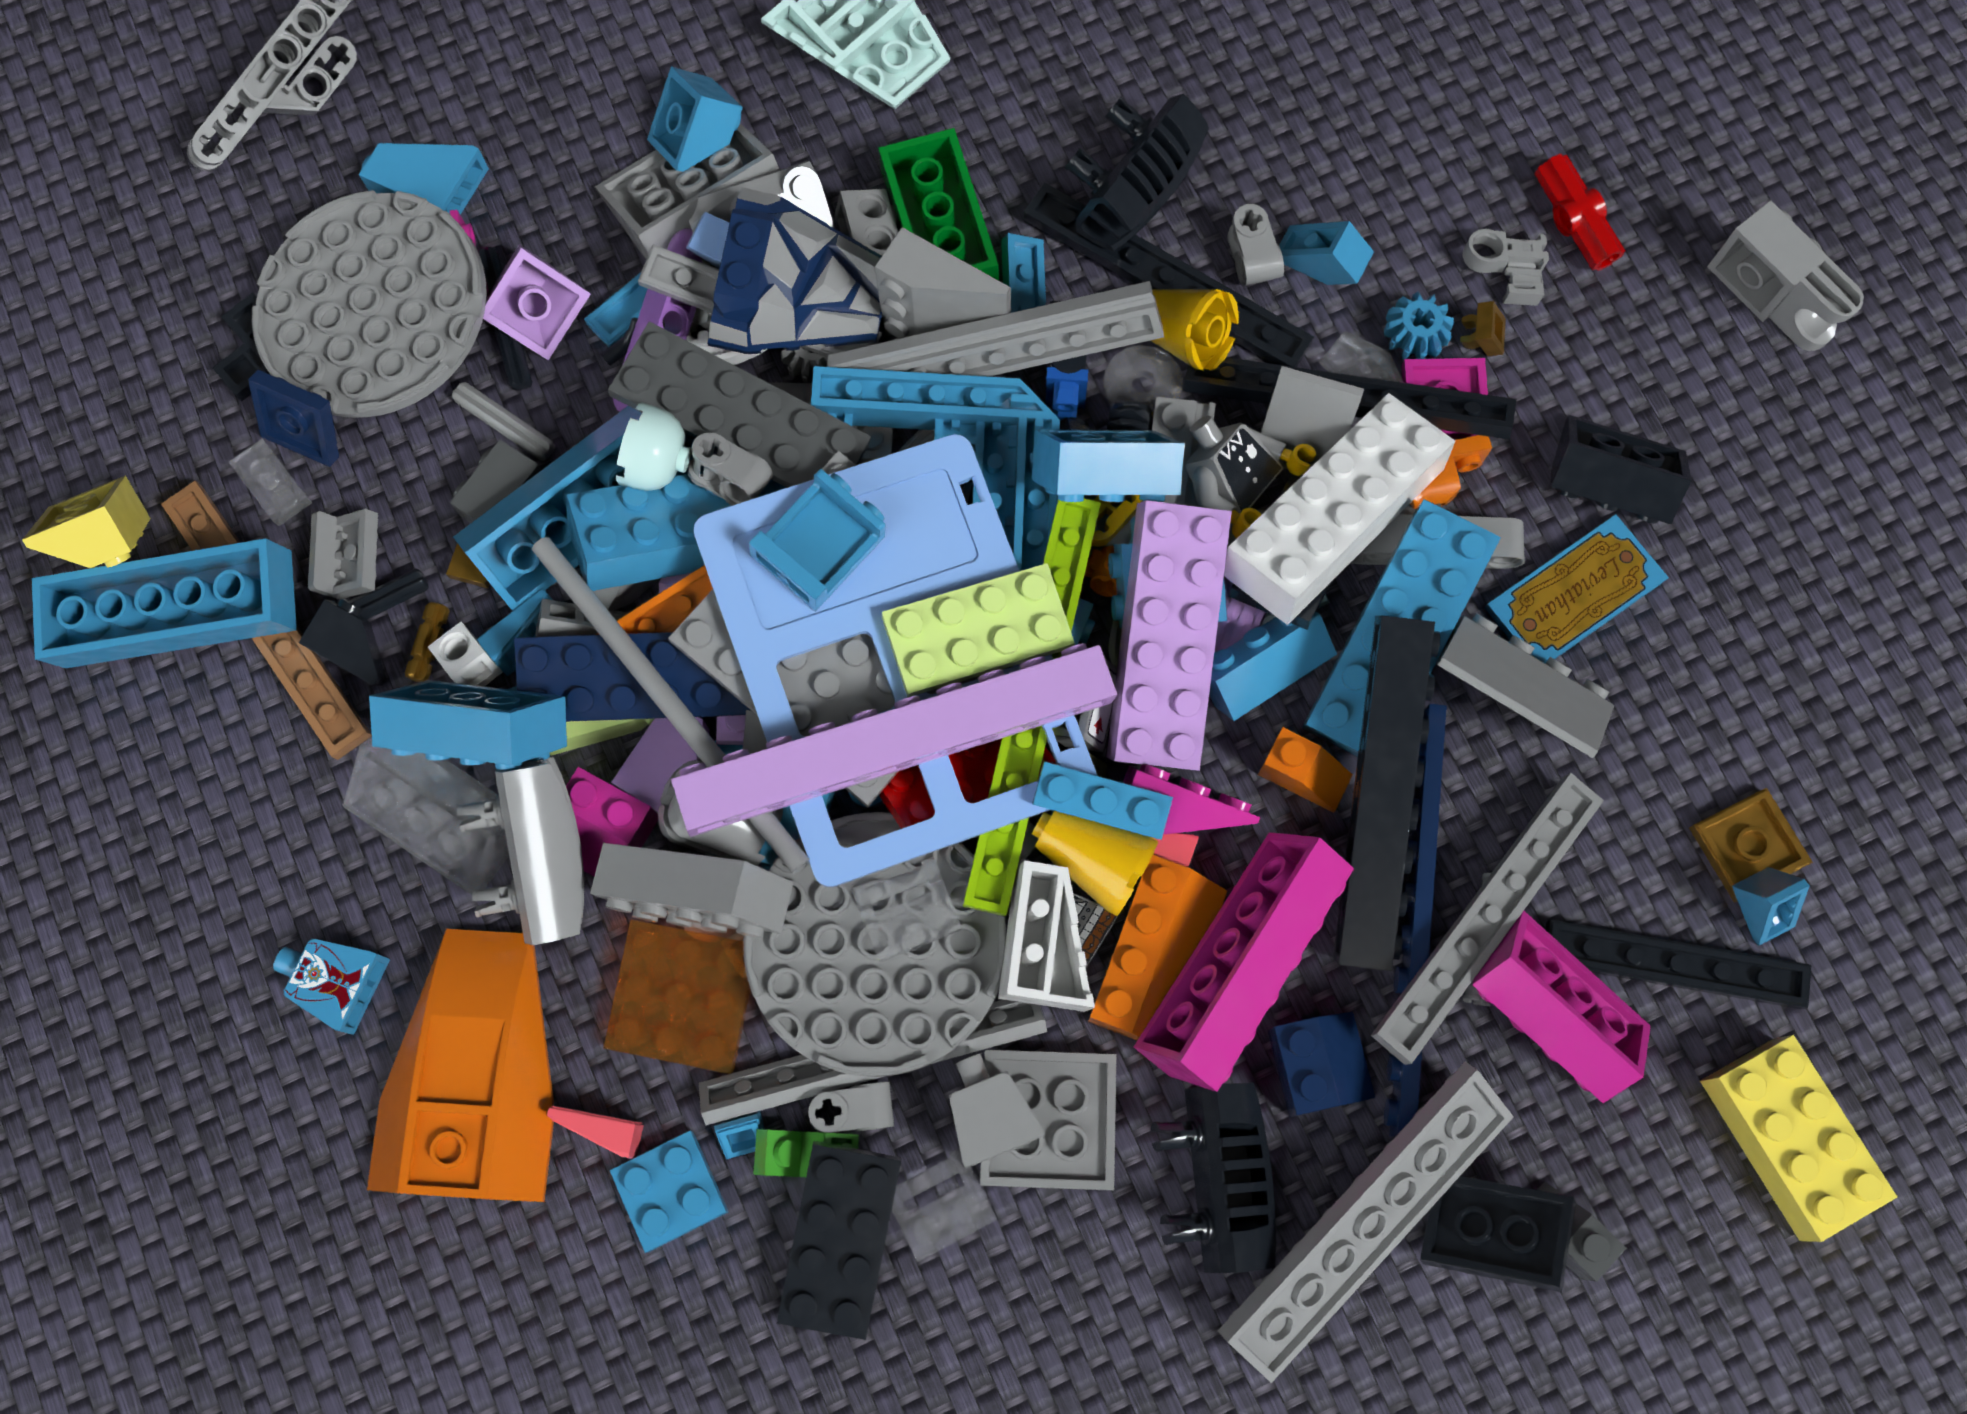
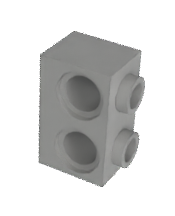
M886 189L840 191L834 215L837 230L883 256L898 234L897 214L894 205H890Z

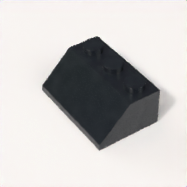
M1569 414L1565 421L1550 471L1551 487L1555 488L1559 494L1569 498H1579V496L1594 500L1598 506L1610 511H1618L1620 508L1633 512L1637 518L1653 524L1659 521L1672 524L1692 481L1686 451Z

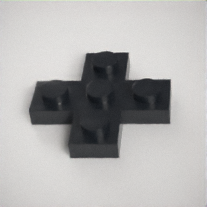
M253 292L221 316L244 344L213 367V370L241 402L251 395L248 379L257 370L270 374L263 364L254 340L252 307L256 306L257 296Z

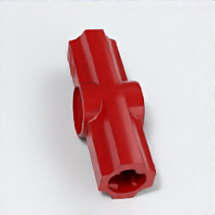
M1560 153L1549 158L1543 165L1539 166L1534 175L1553 205L1554 223L1561 234L1567 237L1572 236L1590 268L1600 271L1621 258L1625 253V249L1606 219L1607 208L1602 195L1595 188L1588 189L1568 155Z

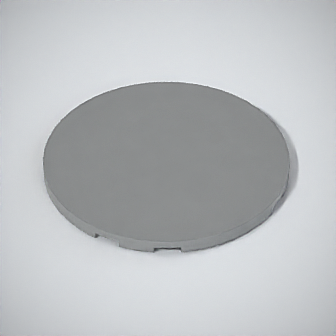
M374 190L343 196L322 205L302 218L285 234L287 239L274 256L269 255L257 281V285L260 287L256 306L252 307V329L255 344L263 364L272 376L283 378L290 384L311 393H317L329 400L332 415L362 418L385 415L401 410L427 397L448 380L462 364L478 336L484 317L487 294L486 278L481 258L473 241L448 212L431 204L427 199L400 191L396 193H376Z
M859 813L831 821L838 843L844 848H849L901 829L891 813ZM798 838L795 842L806 854L801 838ZM959 842L836 887H825L818 883L813 875L810 863L800 872L792 874L778 856L769 872L793 882L782 933L764 931L762 938L744 935L743 941L744 962L751 992L760 1010L775 1032L793 1049L823 1067L841 1073L868 1077L892 1076L923 1068L943 1058L962 1044L980 1025L997 996L1000 987L1007 935L1004 916L963 907L974 855L970 850Z

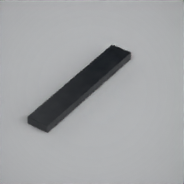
M1555 920L1546 922V931L1592 973L1798 1009L1809 1007L1810 964Z

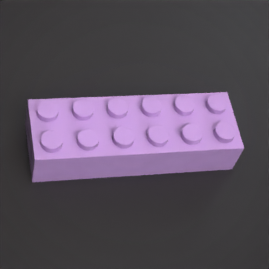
M1148 500L1137 503L1115 681L1117 696L1113 700L1106 755L1107 758L1113 761L1200 771L1232 511Z

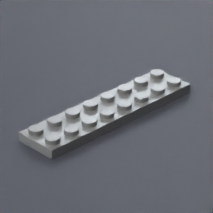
M1465 1061L1454 1074L1447 1078L1444 1085L1416 1112L1412 1120L1385 1146L1384 1150L1367 1169L1356 1177L1353 1184L1332 1207L1324 1212L1322 1218L1293 1246L1288 1255L1261 1281L1260 1285L1243 1304L1232 1312L1228 1320L1218 1330V1333L1270 1383L1279 1376L1513 1118V1115L1476 1068Z

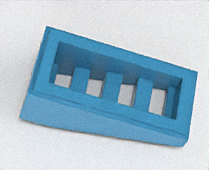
M544 588L477 639L490 658L507 677L516 670L514 638L535 637L542 599L552 600Z

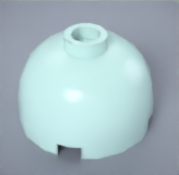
M641 402L635 409L643 411L639 420L630 418L621 442L617 465L624 467L625 472L624 477L616 475V481L619 485L633 489L652 491L661 489L671 483L677 471L686 472L692 449L685 447V432L679 420L666 410Z

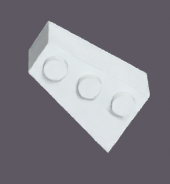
M1025 860L1018 865L1012 890L998 999L1082 1012L1095 1008L1085 968L1087 966L1085 952L1082 951L1077 924L1079 921L1068 867Z

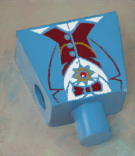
M311 938L303 953L289 947L282 948L275 958L273 969L290 977L284 989L283 995L331 1028L354 1035L390 959L371 951Z

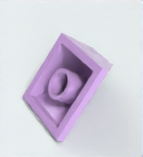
M519 244L486 299L483 319L549 360L591 293Z

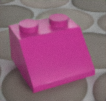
M577 767L566 785L577 822L583 870L592 876H595L603 843L642 848L658 821V813L651 806L580 767Z

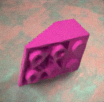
M1141 764L1139 770L1129 766L1123 780L1124 784L1173 797L1163 835L1258 824L1260 817L1249 813L1252 804L1224 793L1220 794L1219 800L1209 797L1210 788L1185 778H1181L1179 785L1168 781L1171 773L1148 764Z

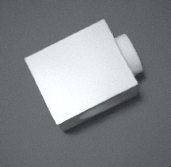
M459 622L428 646L429 650L455 683L484 687L503 673L479 644L477 638L462 622Z

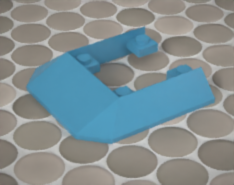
M813 366L811 405L852 427L868 426L935 430L934 440L953 434L961 435L968 439L1019 571L1043 564L1057 505V495L1045 492L1043 486L1032 480L1035 429L1060 430V419L1020 378ZM974 483L972 484V504L980 502Z

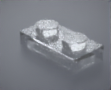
M263 438L229 461L277 526H281L312 504L311 500Z

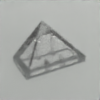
M1347 331L1341 334L1319 362L1327 371L1332 373L1404 383L1389 351Z

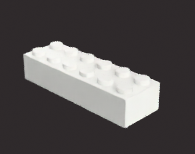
M1388 393L1228 546L1224 576L1288 625L1444 470L1456 441Z

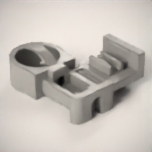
M1479 229L1470 236L1462 255L1464 262L1470 269L1479 273H1503L1505 269V275H1510L1509 282L1511 284L1507 285V292L1502 299L1503 304L1538 306L1543 298L1542 270L1549 261L1548 252L1543 251L1547 245V239L1544 234L1540 233L1536 240L1506 238V231ZM1473 245H1487L1493 249L1495 254L1481 256L1474 250Z

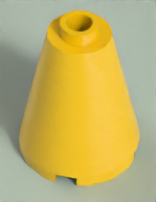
M1220 289L1152 290L1163 324L1164 338L1150 341L1197 370L1216 369L1226 359L1235 340L1234 337L1229 336L1232 323L1238 325L1239 321L1238 305L1233 295Z
M1054 811L1052 815L1044 812L1031 835L1039 838L1035 847L1056 866L1068 867L1070 879L1103 909L1115 916L1119 915L1134 891L1133 887L1139 877H1142L1158 845V841L1152 837Z

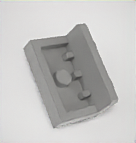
M362 509L339 517L321 511L312 514L308 589L310 591L339 600L341 597L346 599L375 591L378 513Z

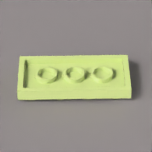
M1048 563L886 610L881 614L907 698L949 684L978 677L994 670L1018 665L1036 657L1061 652L1075 645Z

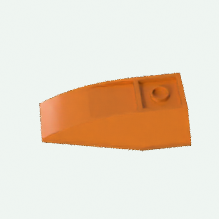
M446 929L379 1100L367 1190L460 1198L545 1202L554 1121L547 1117L548 1109L554 1106L535 945L526 944L523 933Z

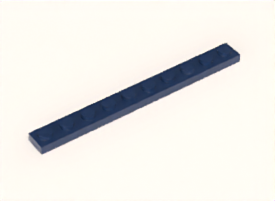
M1429 704L1425 708L1423 718L1429 719V734L1426 744H1420L1418 761L1424 763V775L1421 787H1415V798H1413V804L1418 805V822L1415 831H1412V839H1408L1407 845L1408 848L1413 849V863L1409 879L1404 881L1402 885V890L1407 891L1408 895L1405 924H1400L1398 934L1402 935L1403 960L1402 967L1396 968L1394 976V992L1400 993V995L1429 958L1447 705ZM1422 1050L1413 1063L1404 1065L1393 1054L1389 1056L1387 1078L1388 1081H1393L1392 1099H1387L1385 1103L1384 1124L1390 1126L1389 1136L1396 1137L1418 1111Z

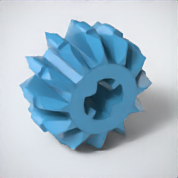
M1419 291L1412 295L1411 300L1402 296L1398 299L1395 307L1389 309L1386 315L1388 323L1384 328V336L1392 338L1389 343L1390 350L1397 348L1403 350L1402 360L1408 358L1410 353L1414 354L1416 359H1425L1427 354L1435 358L1440 354L1442 347L1449 344L1452 338L1450 331L1454 325V318L1446 316L1448 304L1439 306L1434 304L1436 301L1435 294L1428 297L1427 300H1423Z

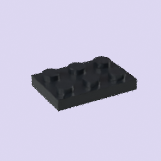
M1460 1176L1429 1210L1420 1260L1424 1265L1562 1292L1576 1205L1574 1196Z

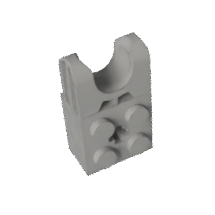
M1769 201L1740 224L1707 266L1762 322L1770 318L1798 347L1806 351H1815L1823 348L1833 338L1837 323L1852 318L1863 305L1864 296L1859 286L1822 251L1820 245L1814 239L1809 238L1792 221L1787 212L1781 210L1772 201Z

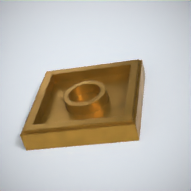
M1767 788L1689 827L1734 903L1738 901L1732 885L1768 867L1792 874L1813 863Z

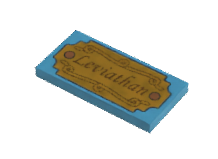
M1615 514L1489 602L1484 609L1509 640L1512 635H1515L1532 645L1535 649L1531 655L1546 663L1549 657L1558 658L1664 583L1669 577Z

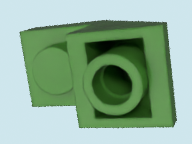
M757 1129L753 1175L806 1177L813 1141L858 1149L859 1135Z

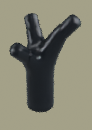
M632 318L626 333L600 353L609 366L626 355L638 318Z

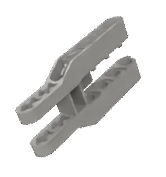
M351 0L299 1L194 134L187 147V156L194 167L203 171H211L218 168L262 113L315 115L356 62L357 53L349 40L340 36L329 37L322 43L291 84L287 86L285 83ZM338 49L343 53L341 61L328 73L322 67L331 58L332 54L330 52L333 53ZM275 56L280 57L284 63L280 62ZM305 77L318 79L323 87L322 95L312 96L304 90L303 79ZM239 104L245 110L237 122L231 126L225 120ZM216 134L221 138V141L215 147L213 153L207 157L201 150L203 146L209 143L213 135Z

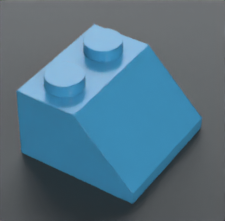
M671 67L647 140L675 170L684 172L730 144L734 131L740 125L743 107L711 77Z

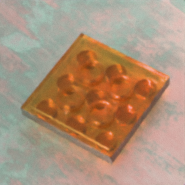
M631 919L603 1049L728 1074L734 1073L751 989L746 974L743 941Z

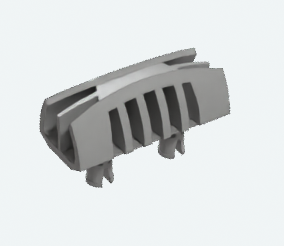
M549 757L545 760L522 762V768L496 769L495 776L499 793L496 796V800L457 805V815H479L478 817L461 822L459 826L461 832L498 825L505 829L514 880H511V885L472 890V901H491L476 907L474 911L476 918L482 917V915L515 910L517 914L520 913L524 942L532 946L580 934L584 909V870L581 843L571 800L554 757Z

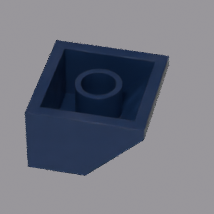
M1353 1012L1315 1017L1275 1026L1268 1030L1289 1118L1376 1098Z

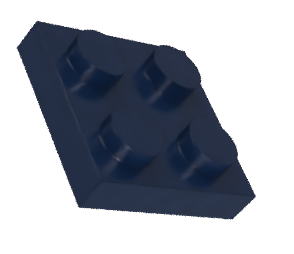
M257 370L248 381L260 437L331 467L339 458L330 401L317 393H311L290 384L283 378L274 377Z

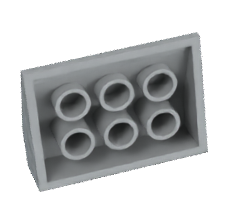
M740 123L738 129L734 131L729 145L684 172L675 170L655 150L598 184L595 188L638 250L647 259L652 244L667 249L674 234L684 228L691 229L689 220L697 208L696 197L780 169L773 153Z
M903 227L875 266L886 342L1011 313V287Z
M1475 613L1472 619L1463 615L1437 660V665L1594 758L1599 750L1615 706L1606 700L1610 692L1589 679L1581 685L1569 678L1568 676L1572 669L1552 657H1549L1546 663L1531 655L1535 647L1515 635H1512L1509 641L1494 633L1498 625L1478 613Z

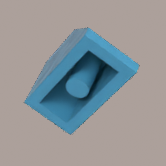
M1350 221L1290 225L1279 245L1284 265L1326 285L1357 284L1374 253Z

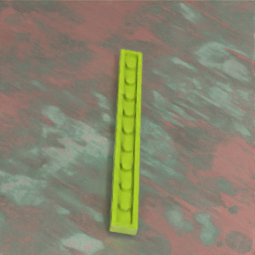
M1086 498L1082 502L1057 501L1043 564L1048 563L1071 632L1101 502ZM1061 652L1051 654L1053 659L1062 657ZM1042 726L1002 738L988 798L1038 780L1047 741ZM1029 818L979 835L963 907L1001 916L1007 915Z

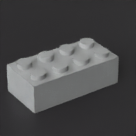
M603 843L590 894L607 900L605 907L625 913H631L633 909L632 917L657 923L658 918L667 917V923L691 928L692 923H701V928L715 932L726 933L727 928L737 929L736 933L762 938L764 931L782 933L793 882L743 860Z

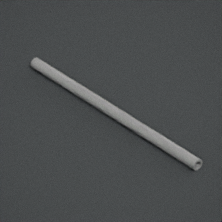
M549 537L539 539L532 547L534 554L700 760L705 763L707 768L724 763L723 756L725 754L552 540ZM772 812L749 818L750 822L792 874L800 872L809 864L810 859Z

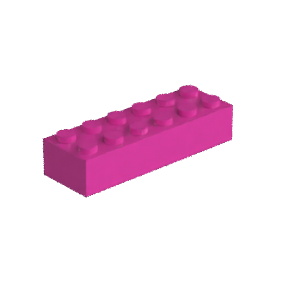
M1269 832L1133 1048L1168 1076L1218 1092L1221 1085L1231 1076L1233 1066L1245 1046L1253 1040L1256 1028L1265 1013L1277 1001L1279 991L1289 974L1299 965L1302 953L1311 938L1321 929L1324 917L1335 899L1343 893L1346 881L1354 868L1320 837Z

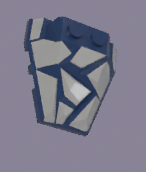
M741 187L735 209L733 208L714 291V307L709 327L708 346L749 355L760 354L761 350L786 348L787 351L800 350V346L824 344L825 347L876 342L882 312L875 266L882 255L828 225L816 216L811 215L782 196Z

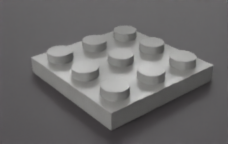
M985 1050L984 1063L989 1076L993 1077L1008 1071L1042 1126L1045 1136L981 1162L980 1186L1114 1190L1116 1054Z

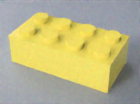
M1794 1035L1772 1039L1700 1081L1799 1241L1823 1242L1897 1198V1195Z

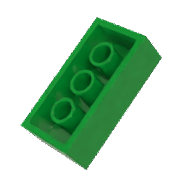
M955 128L879 147L881 173L891 205H894L897 214L899 231L903 227L999 281V265Z

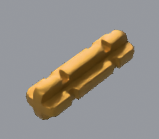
M430 602L425 606L422 616L425 622L419 625L410 654L413 656V659L408 661L405 677L416 682L429 680L433 667L430 665V662L432 660L435 661V656L428 646L443 635L444 629L441 626L447 622L450 612L448 607L435 602Z

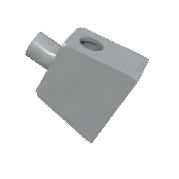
M981 1054L971 1056L956 1063L965 1088L950 1094L949 1099L962 1161L966 1169L1045 1136L1042 1126L1008 1071L990 1077Z

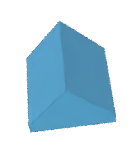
M761 1111L717 1122L714 1125L715 1133L726 1159L755 1152L757 1129H765Z

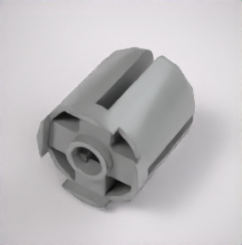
M698 759L684 763L665 784L660 799L662 805L658 809V823L662 835L672 843L712 857L743 860L758 866L765 858V856L758 854L765 839L749 819L693 837L689 836L671 779L680 776L679 770L703 762ZM783 808L771 811L778 821L781 822Z

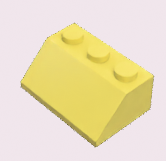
M125 475L48 507L22 541L27 548L88 568L102 563L109 568L131 557L129 552L138 545L137 541L144 535L143 530L151 518Z

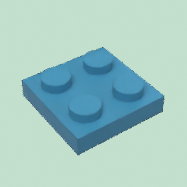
M688 1131L610 1170L645 1253H649L729 1212L693 1131Z

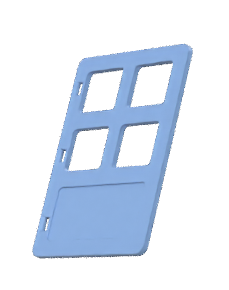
M957 434L949 435L835 472L851 487V495L862 504L865 501L870 502L883 514L885 518L883 522L886 524L885 537L817 611H814L750 556L749 542L761 530L766 534L813 484L814 479L705 514L696 521L694 536L767 743L784 736H792L793 741L804 738L799 733L777 671L779 662L860 634H867L872 638L896 703L907 698V694L881 617L882 612L1019 572L971 443L965 437ZM972 480L980 502L967 505L960 485ZM1052 655L1044 656L1046 662L1053 660ZM1020 664L1003 670L1004 674L1021 670ZM976 679L962 684V687L964 688L979 683V680ZM925 692L915 696H919L922 701L937 696V693L929 694ZM893 706L891 709L886 710V711H883V712H880V713H884V712L893 710V709H895V707ZM1075 715L1042 725L1057 765L1097 776ZM1065 723L1074 748L1061 752L1052 729ZM949 756L918 765L935 811L931 819L849 848H844L838 843L822 796L790 805L806 855L810 859L809 863L817 882L825 887L842 885L1044 813L1050 809L1032 805L1038 781L976 803H968L963 797Z

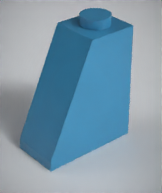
M378 143L373 153L365 158L359 176L369 191L374 190L376 193H396L400 191L414 194L427 199L428 202L449 214L450 210H458L461 215L489 168L479 148L472 145Z

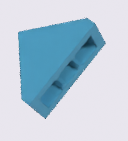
M1768 867L1732 885L1752 939L1758 946L1796 926L1810 887L1805 879Z

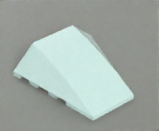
M782 0L761 18L763 24L893 109L901 105L950 62L948 53L926 15H922L915 0H799L798 2L795 0Z

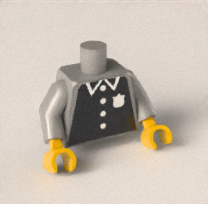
M1205 416L1190 427L1189 431L1200 447L1186 462V470L1193 482L1196 504L1203 508L1232 511L1230 522L1233 524L1232 533L1238 538L1262 515L1256 509L1251 508V506L1282 471L1283 466L1280 462L1282 460L1286 461L1287 468L1293 475H1303L1310 467L1307 462H1312L1315 458L1316 450L1311 445L1300 444L1292 451L1287 449L1286 443L1259 433L1245 424L1237 423L1218 428L1211 416Z

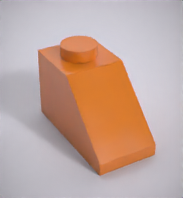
M1282 727L1258 773L1259 776L1333 813L1353 776L1350 771L1322 746Z

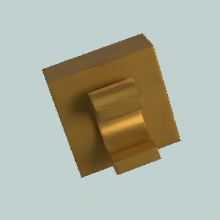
M1494 301L1478 303L1477 315L1469 314L1461 319L1466 329L1476 328V331L1472 335L1461 336L1460 341L1467 349L1481 347L1488 357L1504 355L1506 318Z

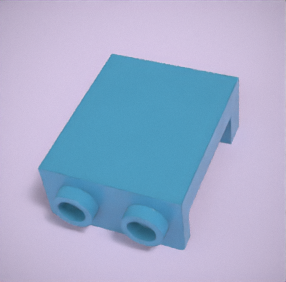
M819 469L814 474L813 484L766 534L760 530L749 542L750 556L814 611L820 608L885 537L886 524L883 522L885 519L883 514L868 501L862 504L850 494L852 489L844 479L835 473L829 476L822 469Z

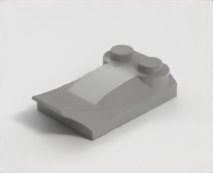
M810 161L792 165L696 197L697 208L689 220L692 232H694L705 212L730 223L733 208L735 209L742 187L782 196L833 227L821 181ZM702 259L703 264L718 269L717 267Z

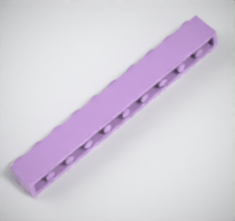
M1085 643L1074 645L1061 652L1062 657L1047 662L1044 656L1036 657L1021 663V670L1004 674L1002 669L994 670L978 677L979 683L964 688L960 682L949 684L939 688L936 691L937 696L921 701L919 696H911L894 704L895 709L878 714L877 709L860 712L851 717L852 723L835 727L834 722L818 725L809 730L810 736L793 741L792 736H784L766 743L767 749L750 754L748 749L729 753L723 756L724 763L708 768H706L705 763L687 766L679 770V777L671 779L689 836L693 837L1111 704L1117 696V692L1101 647L1098 645L1087 649Z

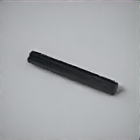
M493 247L477 250L486 278V299L502 272L498 253ZM494 326L509 385L514 391L530 388L533 382L522 343Z

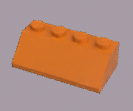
M1153 855L1139 881L1095 1001V1008L1092 1009L1088 1022L1138 1040L1220 911L1227 890L1191 868Z

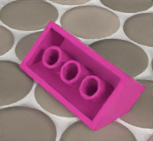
M1523 911L1475 976L1472 985L1486 1002L1493 1003L1503 1012L1518 1031L1526 1033L1535 1041L1551 1061L1558 1062L1567 1070L1583 1090L1591 1092L1602 1103H1605L1644 1077L1651 1025L1531 916Z

